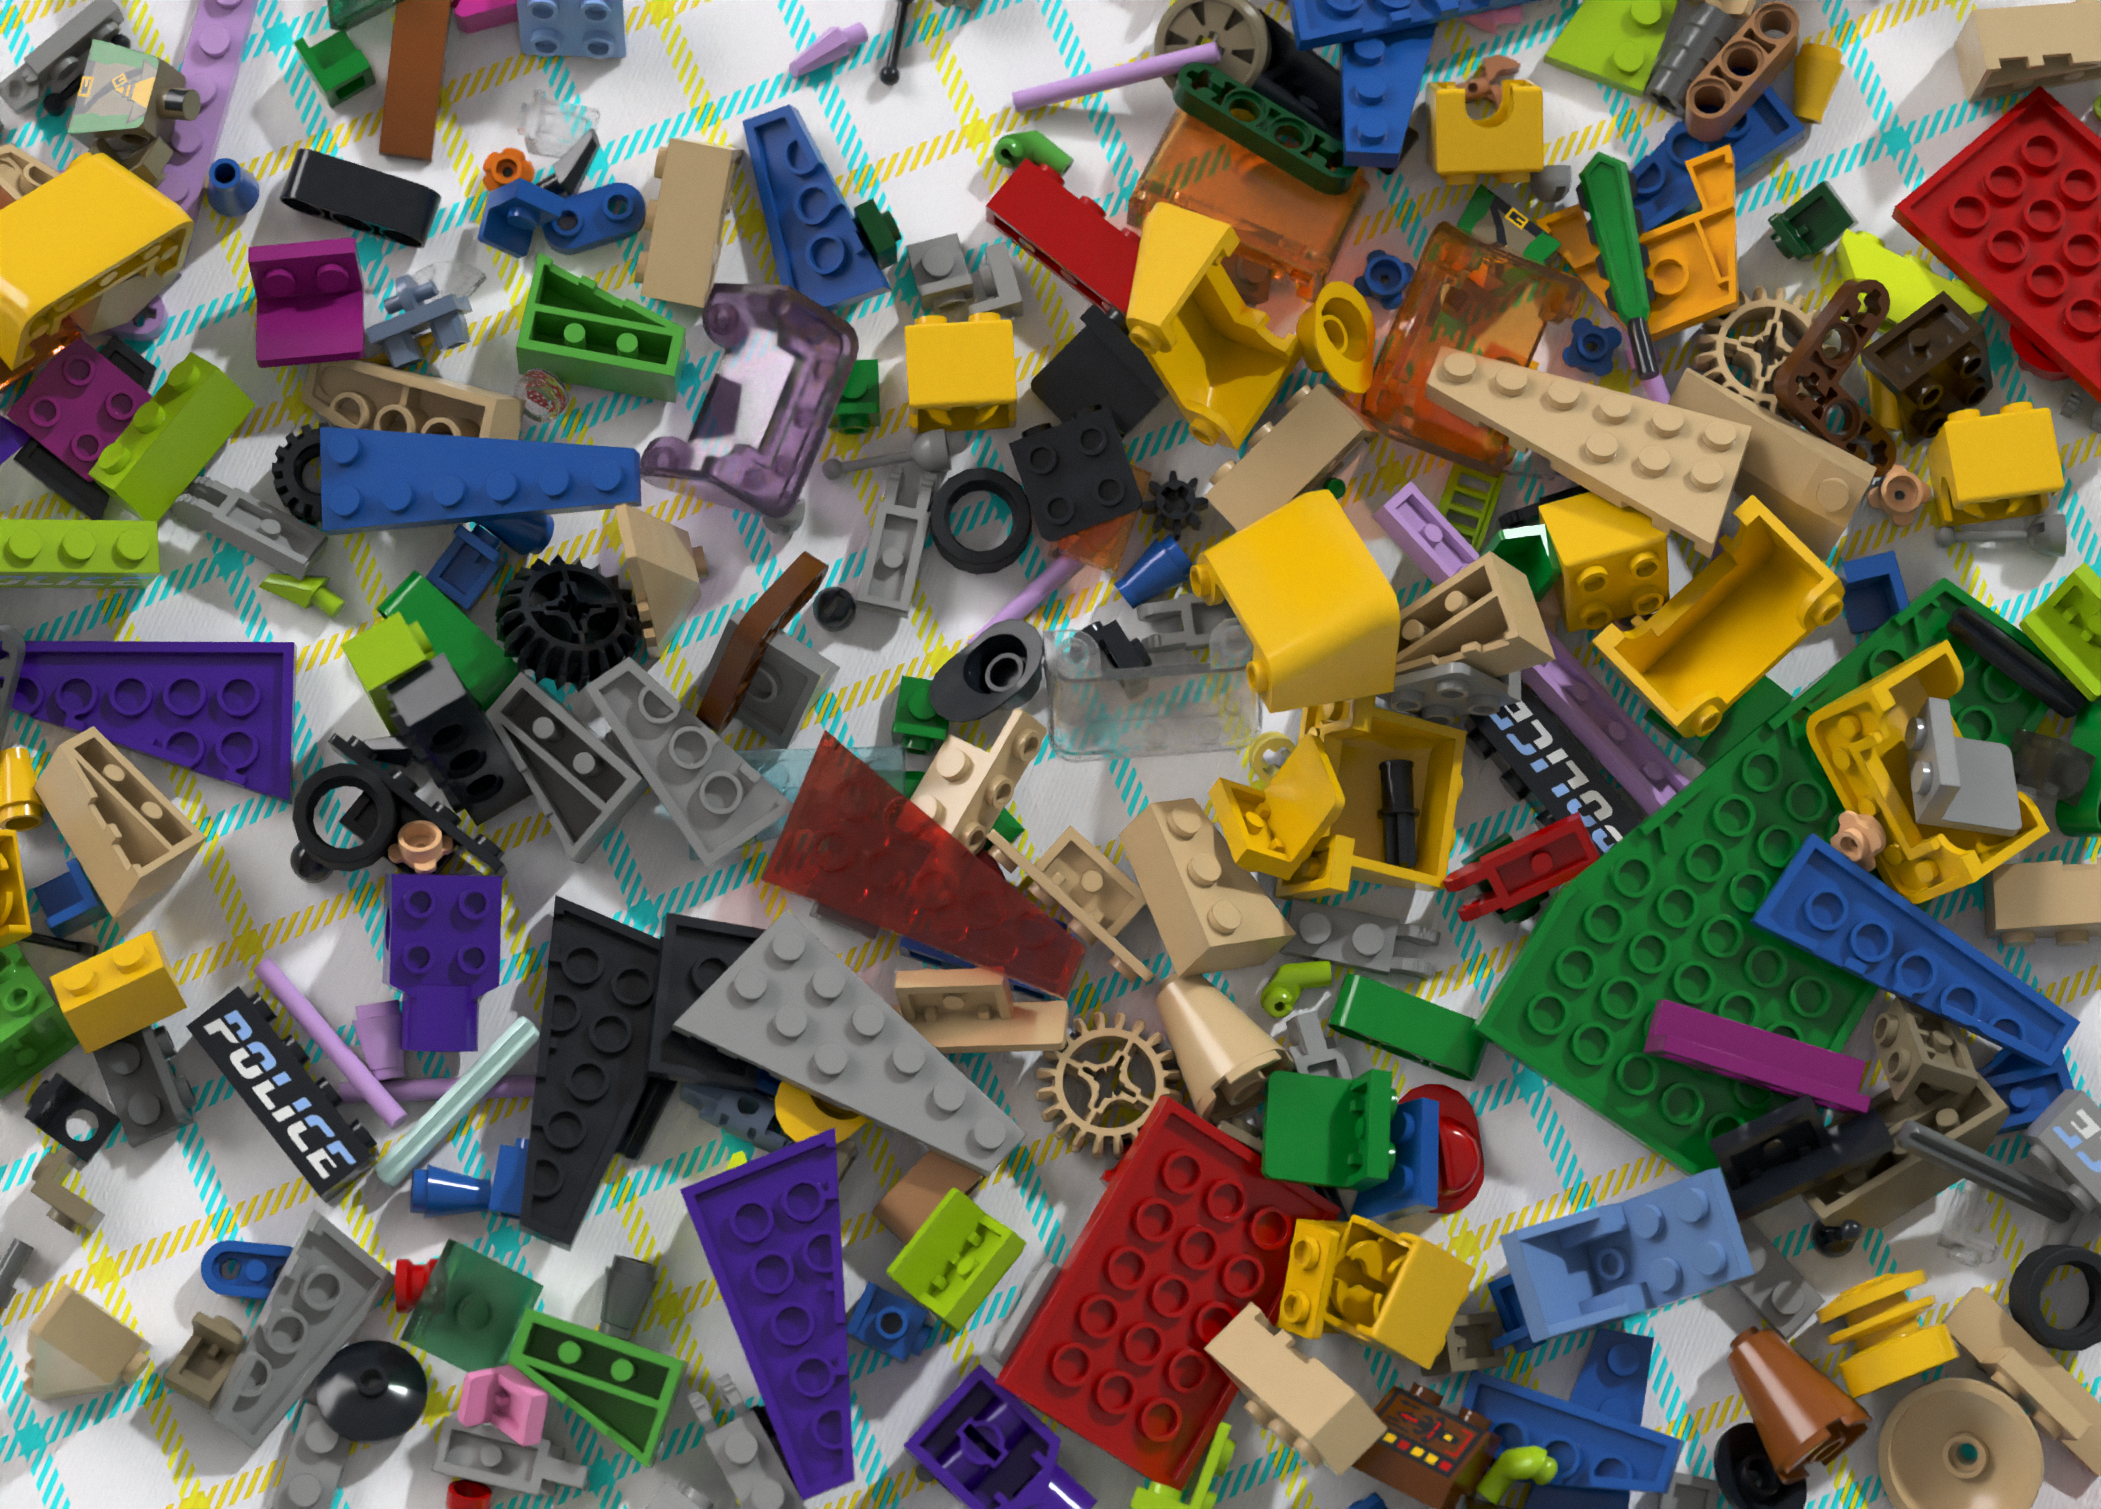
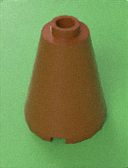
M1753 1326L1743 1331L1730 1343L1729 1346L1733 1352L1727 1358L1728 1365L1774 1471L1783 1484L1790 1485L1810 1476L1804 1468L1808 1464L1813 1465L1821 1461L1825 1467L1848 1450L1868 1430L1865 1423L1872 1422L1873 1420L1868 1411L1771 1328L1759 1331L1756 1326Z

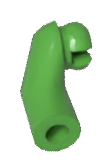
M1036 130L1005 135L998 140L993 149L995 161L1003 167L1018 168L1024 159L1027 158L1035 165L1044 163L1050 166L1061 177L1067 173L1074 162L1072 157Z

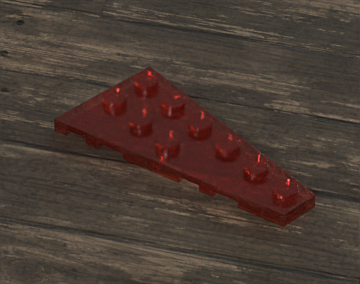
M824 731L762 880L764 883L1067 1000L1087 949L1013 888L992 868H989L971 853L968 848L907 797L903 796L880 777L865 762L844 747L829 732Z

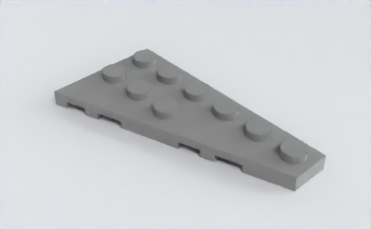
M787 909L672 1027V1030L689 1038L693 1036L717 1047V1051L734 1059L738 1057L769 1072L770 1076L847 1112L851 1110L876 1122L875 1125L892 1133L896 1131L926 1145L927 1149L986 1177L1003 1162L1027 1135L1018 1124Z

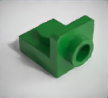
M878 359L825 361L827 428H838V432L841 434L859 435L869 432L870 427L880 426Z
M902 676L891 736L892 742L901 744V750L904 752L923 756L932 755L933 749L940 750L948 736L950 721L938 715L930 702V685L933 680Z

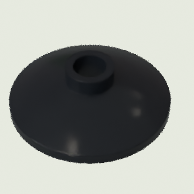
M379 1340L361 1341L339 1350L322 1369L316 1387L317 1405L327 1425L340 1436L364 1444L384 1443L405 1434L420 1419L428 1397L427 1379L417 1359L404 1348ZM369 1378L380 1379L382 1382L375 1389H367L361 1384Z
M1754 1423L1737 1424L1721 1435L1714 1450V1471L1720 1490L1733 1509H1804L1807 1498L1806 1478L1790 1485L1783 1484L1780 1481Z

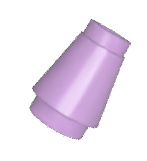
M399 999L355 1006L357 1020L352 1022L369 1071L377 1080L405 1076V1050H401L402 1013L400 1011Z

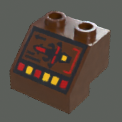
M1414 1382L1409 1391L1393 1385L1373 1409V1412L1388 1429L1351 1467L1433 1509H1455L1461 1495L1475 1498L1478 1492L1475 1487L1490 1467L1503 1437L1489 1431L1492 1420L1462 1406L1457 1415L1441 1407L1440 1404L1444 1396Z

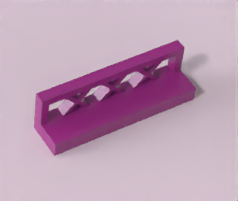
M1660 999L1656 1002L1643 1053L1795 1100L1809 1094L1815 1106L1844 1115L1868 1112L1871 1097L1858 1093L1866 1061L1669 1000Z

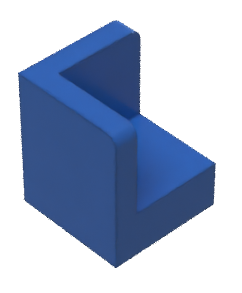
M1894 550L1843 562L1835 573L1844 586L1843 609L1849 630L1854 635L1878 629L1898 611L1903 610L1909 605Z
M77 858L66 862L70 871L33 889L47 917L45 922L49 930L57 938L61 939L109 916L97 891Z

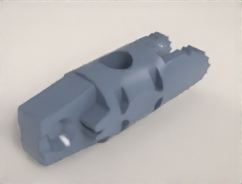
M684 1082L680 1092V1099L700 1110L699 1118L717 1128L720 1127L725 1132L744 1141L751 1142L754 1146L768 1153L794 1144V1142L772 1131L775 1124L778 1126L780 1124L776 1118L775 1101H771L768 1097L754 1090L751 1093Z

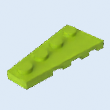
M1585 0L1546 53L1543 62L1642 98L1678 0Z

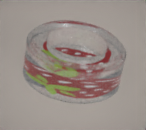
M535 368L528 370L515 384L513 389L514 397L527 400L524 414L540 423L555 421L569 403V395L562 381L551 372Z

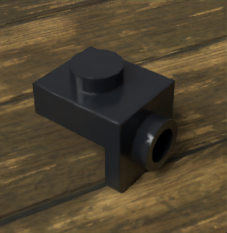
M1116 619L1103 626L1101 621H1096L1074 635L1073 639L1076 643L1070 646L1069 658L1074 666L1102 651L1129 695L1148 685L1150 673L1147 668L1152 666V661L1140 640L1136 637L1129 641Z

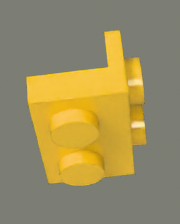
M1297 1219L1293 1242L1290 1248V1259L1280 1303L1277 1327L1314 1340H1319L1322 1333L1341 1334L1325 1325L1324 1319L1338 1244L1349 1222Z

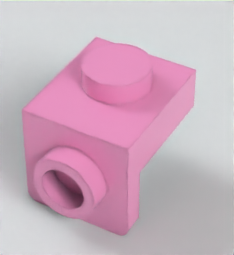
M510 1364L469 1372L464 1378L458 1421L465 1427L490 1422L522 1447L541 1443L549 1393Z

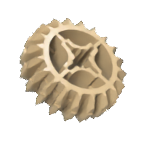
M1762 285L1757 286L1753 292L1752 301L1746 293L1739 290V309L1702 323L1701 326L1707 334L1697 335L1694 346L1704 353L1695 356L1693 367L1708 371L1703 376L1778 416V413H1780L1782 418L1794 424L1797 420L1779 403L1775 394L1765 393L1769 382L1774 379L1778 369L1794 349L1784 341L1782 328L1787 329L1800 341L1821 311L1820 309H1814L1807 315L1802 312L1801 309L1806 300L1803 295L1797 296L1793 304L1784 302L1786 297L1784 287L1776 290L1773 299H1767L1764 287ZM1765 321L1761 334L1757 336H1740L1739 340L1727 337L1730 332L1743 324ZM1830 330L1825 335L1823 343L1830 339L1833 330ZM1769 338L1770 342L1767 351L1770 352L1769 360L1772 363L1768 365L1761 377L1763 364L1761 363L1762 358L1759 351L1763 349ZM1822 343L1823 352L1826 357L1832 359L1838 354L1836 346ZM1725 358L1730 359V365L1739 367L1746 373L1749 380L1748 388L1738 382L1732 375ZM1803 381L1798 384L1800 388L1797 392V395L1810 396L1812 398L1821 397L1811 395L1803 387Z
M1096 1012L1093 1021L1095 1030L1089 1032L1081 1018L1075 1019L1073 1021V1028L1077 1038L1073 1040L1066 1033L1065 1047L1062 1053L1057 1050L1043 1051L1042 1057L1047 1062L1055 1065L1054 1069L1042 1067L1036 1070V1079L1052 1083V1087L1041 1088L1035 1093L1036 1100L1039 1102L1054 1101L1053 1106L1046 1108L1042 1112L1041 1117L1043 1121L1051 1122L1061 1117L1063 1122L1055 1129L1054 1137L1057 1140H1061L1071 1130L1074 1131L1077 1135L1072 1142L1071 1150L1076 1153L1081 1151L1086 1139L1093 1141L1092 1158L1101 1159L1103 1144L1109 1143L1113 1145L1114 1158L1119 1160L1120 1154L1124 1151L1123 1142L1129 1140L1131 1145L1133 1144L1160 1095L1168 1096L1178 1103L1182 1099L1181 1092L1166 1088V1085L1175 1084L1182 1080L1181 1070H1164L1163 1068L1175 1060L1176 1057L1173 1049L1165 1050L1159 1054L1154 1051L1163 1041L1164 1036L1158 1031L1152 1034L1147 1041L1140 1038L1146 1027V1021L1138 1019L1135 1022L1132 1032L1123 1030L1126 1018L1125 1014L1118 1012L1115 1016L1114 1028H1105L1103 1013ZM1095 1045H1120V1048L1111 1060L1104 1064H1093L1086 1060L1081 1062L1075 1059L1079 1053ZM1135 1053L1144 1060L1152 1074L1154 1081L1153 1099L1142 1094L1141 1089L1132 1084L1128 1078L1127 1070ZM1122 1063L1118 1073L1117 1087L1123 1092L1115 1096L1112 1091L1111 1098L1104 1097L1100 1107L1096 1109L1100 1084L1095 1081L1096 1078L1102 1075L1106 1079V1074H1113L1118 1064ZM1065 1073L1077 1078L1076 1082L1084 1086L1090 1094V1102L1082 1119L1075 1114L1066 1100L1063 1090ZM1114 1107H1123L1131 1111L1136 1109L1143 1113L1137 1120L1122 1127H1097L1105 1113Z

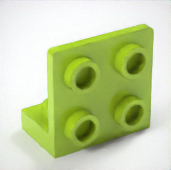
M1220 1422L1189 1505L1179 1502L1182 1492L1151 1481L1148 1490L1137 1486L1129 1509H1213L1218 1494L1208 1491L1213 1475L1223 1478L1237 1444L1236 1441L1227 1438L1231 1425Z

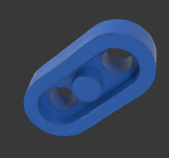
M621 182L611 183L566 197L561 217L542 225L545 241L554 251L560 254L574 255L632 237L641 230L645 223L646 207L644 199L635 187ZM615 201H623L628 204L626 212L620 215L611 213L609 207ZM570 216L574 217L578 223L572 230H562L558 226L560 220Z
M234 1240L221 1241L211 1246L205 1253L201 1262V1275L205 1284L220 1296L267 1301L277 1281V1272L285 1266L294 1247ZM232 1260L238 1261L241 1266L239 1276L233 1280L224 1279L222 1275L224 1264Z

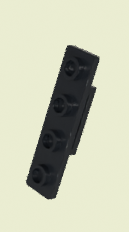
M1258 9L1269 28L1272 44L1271 58L1267 71L1259 75L1251 89L1343 143L1340 71L1312 49L1297 51L1295 36L1264 11ZM1410 126L1397 168L1419 139L1418 132ZM1376 167L1387 176H1390L1397 170V168Z
M336 733L328 740L329 745L336 754L349 764L362 765L377 773L391 789L399 814L397 836L393 844L398 843L400 829L405 824L417 820L434 823L440 828L442 835L449 836L452 839L453 851L450 854L443 855L436 863V870L430 874L439 875L459 849L494 876H502L503 879L508 873L504 863L500 861L505 853L496 844L480 833L473 840L457 827L462 822L458 815L438 800L430 807L415 795L420 787L397 768H394L390 774L386 773L373 762L378 755L363 741L352 735L346 742ZM363 791L339 820L342 827L363 843L372 836L378 821L376 804L368 793ZM388 852L382 857L403 874H418L403 862H392L388 857Z
M1809 1094L1709 1141L1725 1176L1724 1181L1738 1223L1895 1149L1893 1138L1876 1109H1870L1867 1113L1859 1114L1826 1130Z

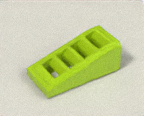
M1455 457L1437 510L1445 518L1447 513L1451 512L1478 522L1476 529L1448 520L1462 537L1472 540L1470 545L1479 554L1506 473ZM1463 474L1491 484L1489 492L1486 493L1458 483L1460 475ZM1454 493L1484 503L1482 511L1452 501Z

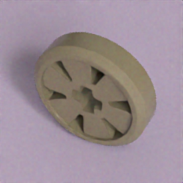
M1177 0L1164 13L1157 27L1154 40V56L1199 46L1204 37L1213 39L1214 34L1218 33L1221 36L1219 45L1225 51L1224 55L1220 58L1221 62L1211 64L1210 66L1215 67L1251 89L1259 75L1267 71L1271 58V36L1267 23L1260 11L1249 0ZM1178 73L1162 77L1172 91ZM1220 99L1218 105L1222 104L1223 99Z

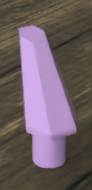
M857 22L842 30L836 26L828 28L789 64V72L792 77H799L849 55V49L868 41V34L864 25L861 22Z

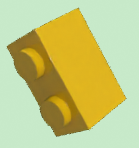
M150 930L50 977L63 1015L86 1054L188 1008L156 930Z

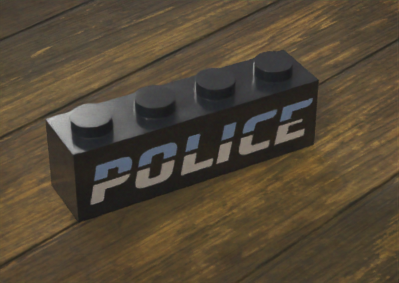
M1522 680L1521 702L1501 706L1500 711L1492 715H1468L1464 724V728L1469 732L1466 734V742L1480 759L1485 761L1490 757L1503 774L1499 777V780L1510 796L1517 802L1525 799L1536 812L1537 816L1534 818V822L1539 830L1579 812L1601 856L1641 823Z
M237 986L187 1025L186 1028L325 1203H328L378 1163L369 1151L377 1145V1142L358 1118L348 1125L336 1108L344 1102L324 1076L316 1082L303 1068V1065L310 1060L309 1056L291 1034L283 1040L280 1039L269 1025L277 1016L260 994L256 992L248 998L242 989Z

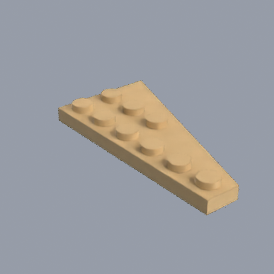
M1442 345L1436 356L1425 389V398L1478 428L1490 426L1509 437L1508 445L1524 454L1529 449L1551 461L1550 468L1620 508L1631 506L1653 518V527L1667 535L1673 530L1695 542L1694 550L1711 558L1750 440L1752 426Z

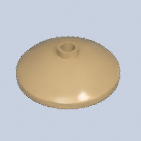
M1945 1378L1919 1386L1901 1399L1892 1409L1879 1437L1877 1452L1879 1474L1883 1487L1896 1509H2031L2041 1489L2044 1473L2043 1451L2031 1420L2012 1398L1997 1388L1980 1381L1966 1378ZM1962 1444H1970L1976 1448L1978 1453L1977 1460H1969L1963 1455L1961 1450Z

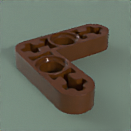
M1853 278L1847 280L1839 287L1778 369L1774 377L1773 389L1779 403L1808 432L1863 461H1866L1868 457L1867 451L1860 444L1850 442L1856 438L1861 443L1874 444L1870 452L1875 458L1872 463H1867L1877 468L1873 477L1878 478L1886 475L1896 461L1897 450L1895 442L1838 384V381L1886 318L1890 307V297L1885 286L1879 281ZM1859 293L1867 294L1864 298V303L1868 307L1866 312H1858L1861 307V302L1857 298ZM1841 317H1850L1847 322L1841 320ZM1834 329L1840 335L1841 348L1834 358L1829 359L1823 352L1822 343L1825 335ZM1797 376L1805 377L1802 385L1811 395L1821 397L1815 401L1810 396L1797 395L1800 388L1795 381ZM1834 405H1839L1844 412V424L1840 431L1832 434L1826 425V415Z
M804 551L743 616L727 645L696 715L708 728L720 734L730 724L748 692L769 644L813 597L823 582L829 565Z

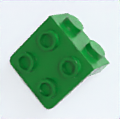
M1370 1069L1352 1080L1280 1070L1270 1073L1265 1080L1261 1164L1263 1176L1272 1181L1362 1192L1387 1181L1388 1175L1391 1174L1394 1168L1396 1157L1395 1146L1390 1142V1121L1393 1120L1396 1114L1398 1103L1397 1092L1392 1088V1071Z

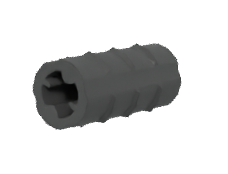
M1699 3L1688 22L1682 27V32L1677 40L1669 48V52L1662 64L1655 70V75L1644 91L1646 97L1664 111L1682 116L1685 112L1686 94L1689 86L1731 39L1738 27L1735 20L1714 5Z

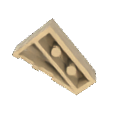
M1251 1302L1204 1349L1247 1397L1249 1401L1243 1406V1409L1265 1431L1269 1428L1288 1449L1294 1448L1314 1469L1323 1463L1337 1475L1341 1476L1388 1428L1356 1391L1315 1356L1309 1359L1294 1348L1293 1345L1296 1343L1294 1338L1283 1329L1278 1332L1265 1317L1264 1313Z

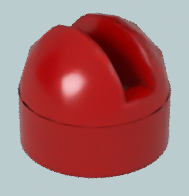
M470 1480L453 1481L448 1485L446 1509H490L492 1490L483 1483Z

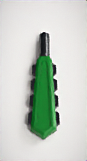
M1598 151L1580 172V184L1576 187V193L1581 209L1590 213L1591 218L1586 223V228L1591 245L1600 248L1601 253L1595 259L1599 275L1610 283L1609 288L1605 292L1609 310L1618 313L1620 320L1627 327L1638 379L1650 380L1659 375L1648 325L1651 314L1650 305L1656 300L1653 281L1645 277V271L1651 264L1647 246L1639 241V237L1645 232L1642 212L1634 208L1633 204L1639 196L1636 175L1628 171L1626 162Z

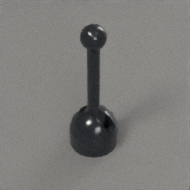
M1818 1219L1811 1228V1243L1814 1249L1824 1257H1841L1849 1253L1854 1247L1856 1240L1861 1237L1862 1226L1853 1219L1844 1221L1840 1227L1824 1226ZM1822 1233L1825 1234L1827 1244L1823 1243Z

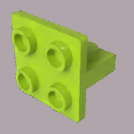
M2084 562L2042 604L2025 616L2019 623V627L2089 701H2095L2101 696V578Z
M952 1188L889 1266L887 1275L954 1332H959L1021 1255L1027 1242L1013 1230L985 1213L957 1188Z

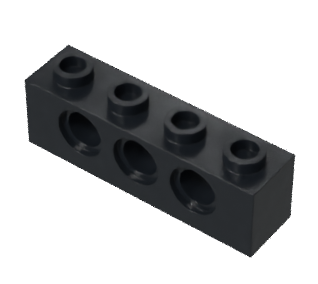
M444 653L386 686L396 704L395 707L388 710L392 721L401 736L407 739L420 763L425 765L439 790H442L456 814L465 809L475 825L479 826L533 794L495 729Z

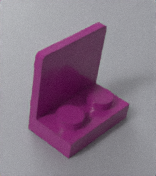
M355 237L248 247V264L257 299L256 360L258 367L269 368L355 360L364 357V278Z
M74 333L4 418L20 427L85 481L92 482L94 480L88 473L98 462L100 454L106 447L118 439L133 421L136 411L142 405L149 402L153 396Z

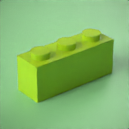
M190 352L182 362L178 363L170 371L167 381L150 401L136 411L133 421L118 439L103 450L98 462L88 475L127 512L142 521L158 522L256 404L217 366Z

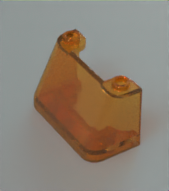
M1177 106L1129 198L1126 224L1142 231L1145 218L1158 202L1169 203L1230 224L1240 239V243L1233 251L1234 254L1273 270V279L1282 283L1286 274L1289 275L1291 281L1299 284L1296 297L1314 304L1320 290L1331 282L1369 198L1371 185L1364 178L1366 175L1365 171L1358 167L1353 184L1346 193L1336 196L1321 193L1184 112ZM1276 139V141L1280 145L1286 148H1298L1279 139ZM1309 153L1307 158L1311 159L1312 153Z
M1447 221L1440 222L1432 231L1373 368L1371 387L1362 396L1361 416L1389 439L1499 479L1504 466L1506 467L1512 462L1517 449L1508 445L1509 437L1488 425L1478 428L1425 398L1426 383L1440 346L1529 368L1547 324L1559 325L1565 319H1571L1577 312L1582 297L1580 289L1584 281L1570 273Z

